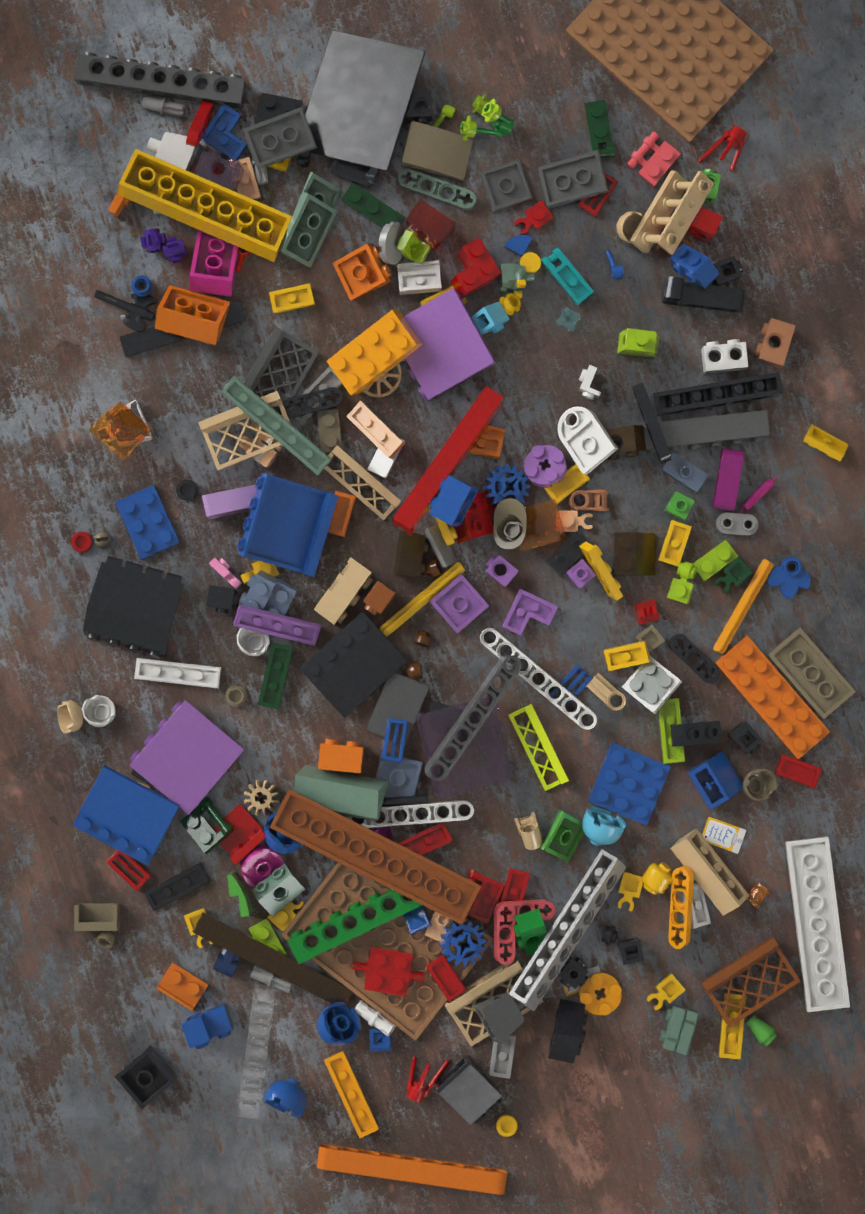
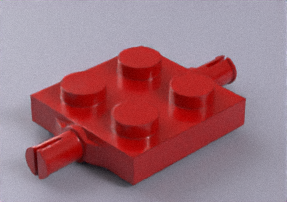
M371 947L370 956L366 963L353 961V965L361 967L353 966L352 970L365 972L364 990L406 997L411 980L424 982V978L416 976L425 977V973L413 971L412 953Z

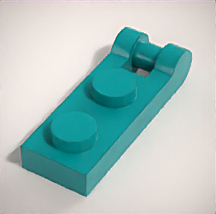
M558 247L552 251L550 256H545L541 259L543 266L551 273L577 306L594 293L593 289ZM559 260L561 265L556 268L553 263Z

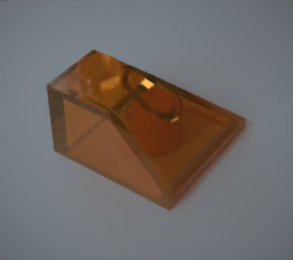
M120 401L106 411L89 431L119 458L125 461L152 429Z

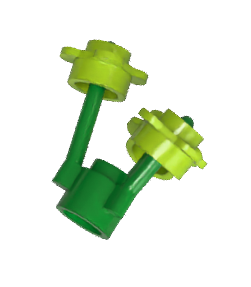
M484 93V95H478L473 99L472 106L474 109L472 113L477 111L485 117V122H493L492 127L495 130L478 128L477 122L471 120V116L468 115L467 120L461 123L460 133L464 134V141H467L468 137L474 138L476 132L491 134L500 138L502 134L506 136L510 134L514 126V120L502 115V108L496 104L497 101L495 99L490 101V99L486 98L487 94Z

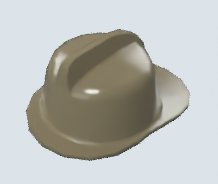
M504 499L497 505L494 512V540L498 546L507 550L520 546L527 532L526 509L516 499Z

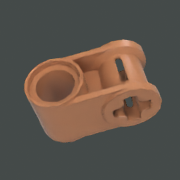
M609 490L576 491L569 497V506L574 511L609 512L607 507ZM575 496L583 497V506L575 505L573 501Z

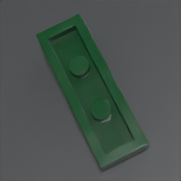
M353 182L341 198V202L382 229L392 221L402 224L405 219L403 215Z
M272 643L258 705L279 709L293 647Z

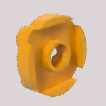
M606 972L590 974L585 984L579 987L580 1001L585 1004V1009L594 1015H609L621 1002V987L618 981ZM605 989L604 993L606 996L597 999L595 990Z

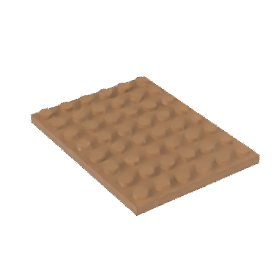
M592 0L565 30V33L688 144L774 51L771 46L719 0Z
M338 862L281 936L288 941V939L292 938L291 933L302 929L304 932L311 928L310 924L320 919L322 922L330 919L329 915L339 910L344 913L350 910L348 906L358 901L363 904L369 901L368 896L377 892L384 894L388 892L386 886ZM403 895L405 899L411 900L410 898ZM386 898L383 901L387 909H392L396 905L395 900L392 898ZM424 906L431 921L434 911ZM367 907L364 910V914L367 918H373L376 916V910L372 907ZM403 915L311 958V960L376 1011L381 1012L385 1018L415 1041L447 1001V998L425 967V965L442 955V950L445 948L440 947L439 941L425 935L427 928L411 934ZM349 916L345 919V924L348 927H355L357 921L354 917ZM326 927L325 931L328 936L333 937L337 935L336 927ZM471 931L470 938L477 941L476 935ZM484 931L481 937L486 938L487 942L482 945L487 949L494 938ZM307 936L306 941L310 946L318 944L316 936ZM464 939L463 941H459L460 946H462L463 943H467L466 939ZM449 943L450 950L455 953L456 947ZM371 947L412 953V969L414 972L425 973V977L416 976L424 978V982L411 980L406 997L364 990L365 972L352 970L353 966L361 967L353 965V961L366 963L370 956ZM478 957L474 958L475 963L478 961ZM455 959L449 962L461 981L475 965L470 960L467 961V966H464L462 961H460L458 966L455 965Z

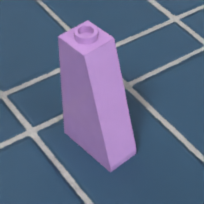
M256 485L202 495L206 516L212 520L250 511V501L257 492Z

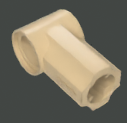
M599 673L586 685L609 709L621 710L625 706V696ZM613 695H618L621 698V704L618 707H613L610 704V698Z

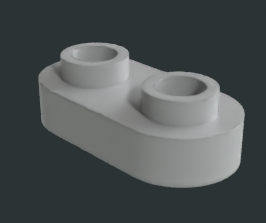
M723 513L717 517L715 526L722 534L750 536L757 531L758 520L750 514ZM725 519L730 521L729 527L723 525ZM745 521L751 522L752 526L750 529L744 526Z

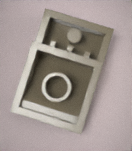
M411 121L402 166L423 170V173L464 182L473 140L467 138V141H464L463 136Z

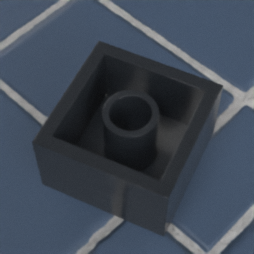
M151 1045L114 1076L141 1109H144L178 1078Z

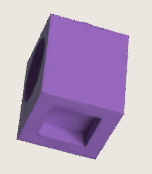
M500 555L497 558L492 556L485 565L488 568L485 572L504 588L518 573V570ZM498 564L504 565L506 567V574L503 576L496 575L494 567Z
M583 559L565 573L578 590L596 576Z

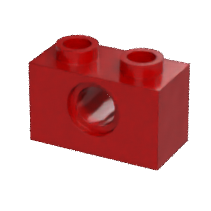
M701 207L686 234L710 244L723 216Z

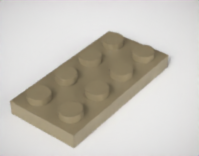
M800 627L767 655L822 719L829 716L856 692Z

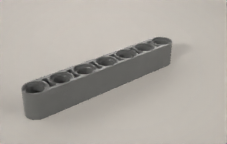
M505 655L498 660L426 764L425 774L428 778L441 781L450 773L519 673L522 663L518 657ZM509 659L513 661V668L510 671L506 668V662ZM496 677L501 679L499 688H496L493 684ZM487 694L489 696V703L484 706L481 698ZM472 712L477 714V720L474 723H471L469 720ZM463 729V731L465 732V737L463 740L459 741L457 739V733L459 730ZM451 747L453 754L447 759L445 757V750ZM435 765H439L441 768L438 776H434L432 773Z

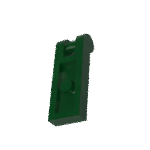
M600 100L585 103L584 108L592 152L599 150L598 145L605 144L606 149L599 150L601 158H615L606 101Z

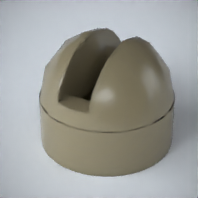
M99 532L96 534L94 542L97 547L106 549L111 545L112 538L106 532ZM107 537L108 541H97L98 538Z
M102 931L98 935L96 942L100 947L109 949L115 941V936L112 931Z

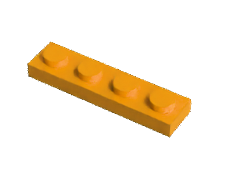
M344 1050L325 1058L324 1062L359 1138L379 1130V1126Z

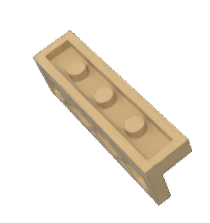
M338 445L328 455L330 458L336 456L341 461V470H332L328 466L324 469L383 521L400 504L401 501ZM344 464H345L349 469L344 470ZM353 471L357 475V484L345 482L344 472ZM342 472V478L336 473ZM369 485L373 489V498L361 496L360 486ZM351 486H357V487H358V492H357L355 489H353ZM375 491H376L381 497H376ZM385 499L391 506L382 514L376 507V500ZM367 500H373L374 506Z

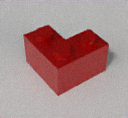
M480 237L463 246L458 252L457 256L464 265L465 270L456 274L451 284L463 300L493 283L501 275V271Z

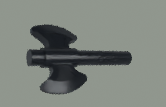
M96 290L94 298L126 310L129 314L121 315L120 318L132 330L144 331L141 325L142 318L150 321L154 320L155 313L150 312L147 307L157 304L158 301L151 295L140 297L136 294H131L135 304L100 290Z

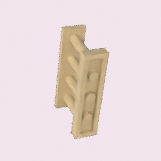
M670 171L629 241L643 253H648L653 244L657 243L670 255H673L715 183L702 171L697 172L692 182L686 181L677 171ZM687 190L686 193L684 194L683 198L680 199L681 196L683 195L684 191ZM664 225H666L661 235H659Z

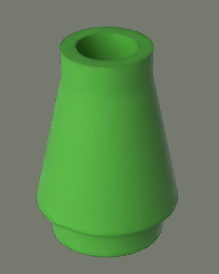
M755 1015L746 1023L759 1043H763L765 1046L769 1045L778 1035L774 1031L775 1028Z

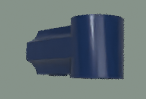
M223 948L212 969L232 978L239 964L240 956Z

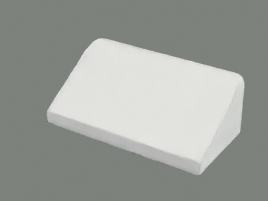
M378 448L367 470L386 479L401 449L390 459Z
M698 883L693 885L691 929L711 924L704 891ZM681 891L678 892L680 902L684 903L686 901V896Z

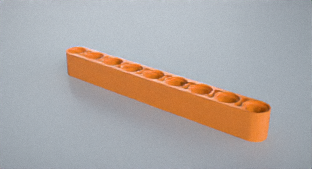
M327 1144L319 1145L316 1165L319 1169L498 1195L505 1194L508 1173L505 1170Z

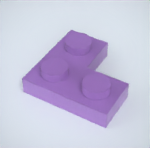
M519 589L502 628L521 636L530 617L549 626L558 606Z

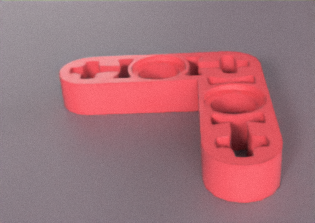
M541 899L499 902L495 906L494 958L496 961L503 965H508L515 959V930L513 925L516 922L515 916L520 915L521 907L528 905L530 911L535 908L544 909L546 905L549 911H546L545 914L541 912L542 919L550 920L556 912L553 903ZM504 907L509 910V913L505 914V920L509 924L500 923V921L504 922V916L500 914L501 911H504ZM508 928L509 936L501 939V929ZM500 943L505 944V951L509 953V955L505 956V959L500 956V954L504 953V946L500 945Z

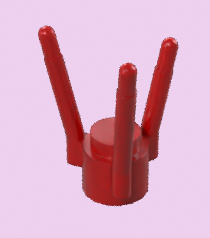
M733 126L730 131L726 130L724 135L703 154L698 163L706 159L726 140L728 145L720 156V160L725 158L731 148L738 146L730 167V171L733 172L741 150L746 143L744 139L747 133L738 126Z
M414 1056L406 1085L408 1090L406 1096L419 1103L422 1102L424 1097H428L431 1088L450 1063L449 1059L444 1062L426 1087L424 1081L431 1065L428 1063L420 1081L415 1080L413 1083L417 1059Z

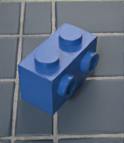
M684 243L669 258L674 265L672 267L678 275L685 276L690 282L696 283L704 289L720 274L707 256Z

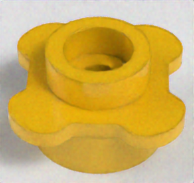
M507 293L506 297L499 299L508 315L511 316L514 314V311L518 312L520 310L521 302L517 295Z

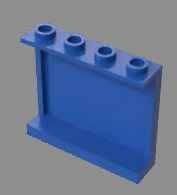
M262 473L261 477L259 476L256 481V495L250 501L249 509H251V512L243 525L245 530L243 538H240L237 545L238 555L314 577L338 495Z

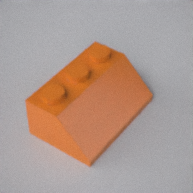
M169 285L157 308L155 329L180 335L184 338L198 340L206 344L216 345L222 334L230 302Z

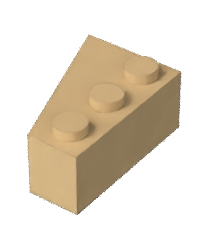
M351 557L346 567L338 574L334 583L314 608L316 612L334 625L337 622L341 624L348 615L345 611L350 605L352 607L355 606L360 599L359 592L362 588L366 590L373 581L371 579L372 572Z

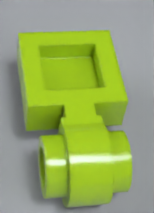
M686 561L684 563L680 562L677 574L680 575L681 579L673 578L667 598L689 604L695 584L689 583L688 580L690 578L694 579L697 567L694 564Z

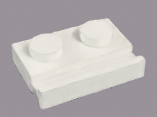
M439 260L425 261L423 264L416 262L397 264L400 295L442 291Z

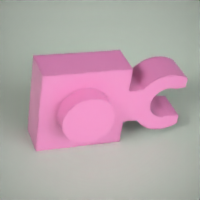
M214 557L209 563L235 589L242 584L228 570L231 566L224 559L218 560Z

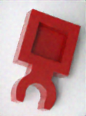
M541 200L524 212L527 218L517 219L514 226L524 224L525 229L520 234L526 235L531 226L538 230L551 221L553 216Z

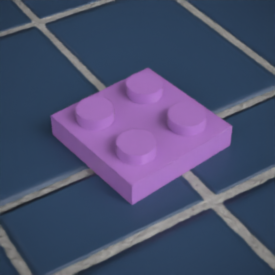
M462 574L430 601L457 634L489 607Z

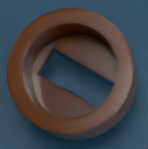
M437 559L426 563L425 572L428 576L436 577L442 574Z
M424 630L419 631L415 636L414 644L430 647L432 639L430 633Z
M420 662L413 663L407 668V674L413 680L423 679Z

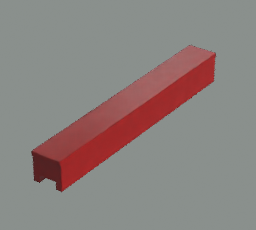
M485 386L393 517L394 526H399L407 531V534L412 535L429 511L433 498L438 497L441 492L439 486L442 480L448 478L449 475L453 476L501 408L504 396Z

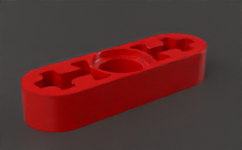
M202 101L189 128L186 145L198 147L211 119L214 108L213 102Z

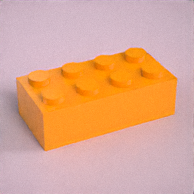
M391 310L328 359L327 363L349 394L359 395L420 348L423 343L399 310Z

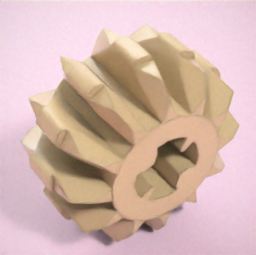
M256 780L257 788L249 784L248 787L253 792H244V795L250 796V799L244 800V804L252 803L248 807V811L256 807L255 815H259L262 809L265 816L268 815V807L273 812L275 808L271 803L279 804V800L273 799V797L280 795L279 792H271L276 787L275 784L267 788L268 780L264 781L263 787H261L260 780ZM258 792L267 795V799L264 800L265 803H262L261 800L257 801L256 796H259Z

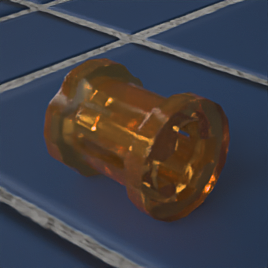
M755 881V886L746 900L757 909H760L761 902L771 892Z

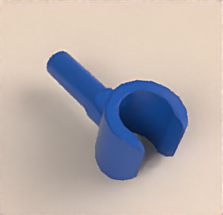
M606 251L612 277L623 278V265L616 266L611 251Z

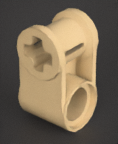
M532 812L531 815L520 819L514 818L525 848L534 850L541 847L543 839L535 813Z

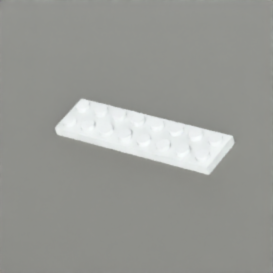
M829 837L785 841L806 1011L814 1012L850 1007Z

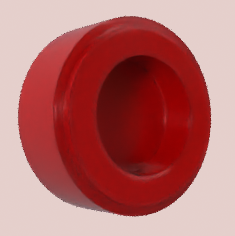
M77 532L71 539V545L75 551L86 553L92 548L93 539L86 532Z

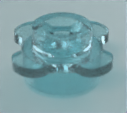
M564 307L561 310L560 318L556 319V324L572 332L575 330V324L580 320L581 316L578 312Z

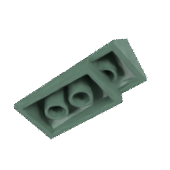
M310 172L279 248V252L282 255L311 268L338 212L334 209V206L342 191L313 172Z
M307 765L295 775V792L342 816L379 820L388 786L387 780L339 771L318 769V767Z

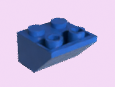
M723 751L686 772L706 807L710 810L727 801L743 789V783Z

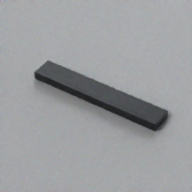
M240 300L230 303L223 328L247 321ZM155 326L146 328L144 331H136L120 336L126 358L190 339L163 332L162 330L155 329Z

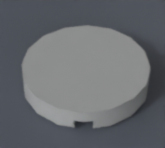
M392 221L390 224H386L380 233L379 247H382V252H379L382 261L386 264H397L403 256L397 249L398 240L405 232L403 225L399 222Z

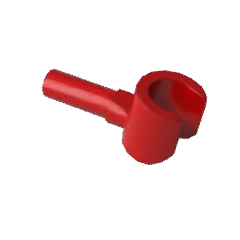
M240 247L237 250L239 256L235 268L236 272H240L244 258L250 255L249 251L245 253L240 252Z

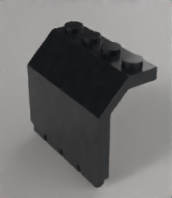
M108 556L106 562H101L90 595L83 627L84 635L91 641L99 642V640H103L113 647L119 648L121 645L128 647V650L134 653L143 651L152 658H166L171 626L184 588V584H181L182 576L167 572L166 578L163 579L164 571L147 567L145 573H142L143 565L126 561L125 566L121 567L122 559Z

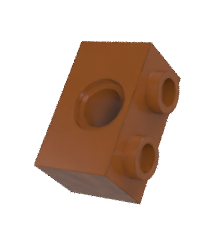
M377 581L363 600L366 604L364 608L374 616L377 613L382 615L396 594Z

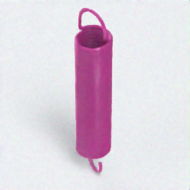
M778 476L772 480L767 479L742 503L744 510L741 513L745 509L749 511L775 485L773 480Z

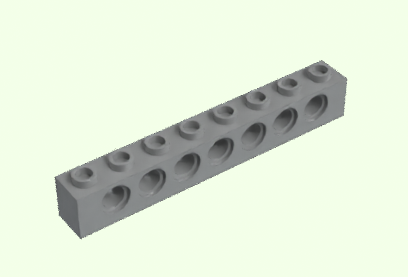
M604 850L600 851L509 992L510 996L532 1011H535L627 868L618 858Z

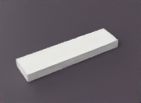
M137 658L134 679L219 688L221 667Z

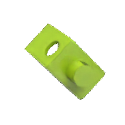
M625 329L619 333L617 354L657 358L659 335L655 331Z

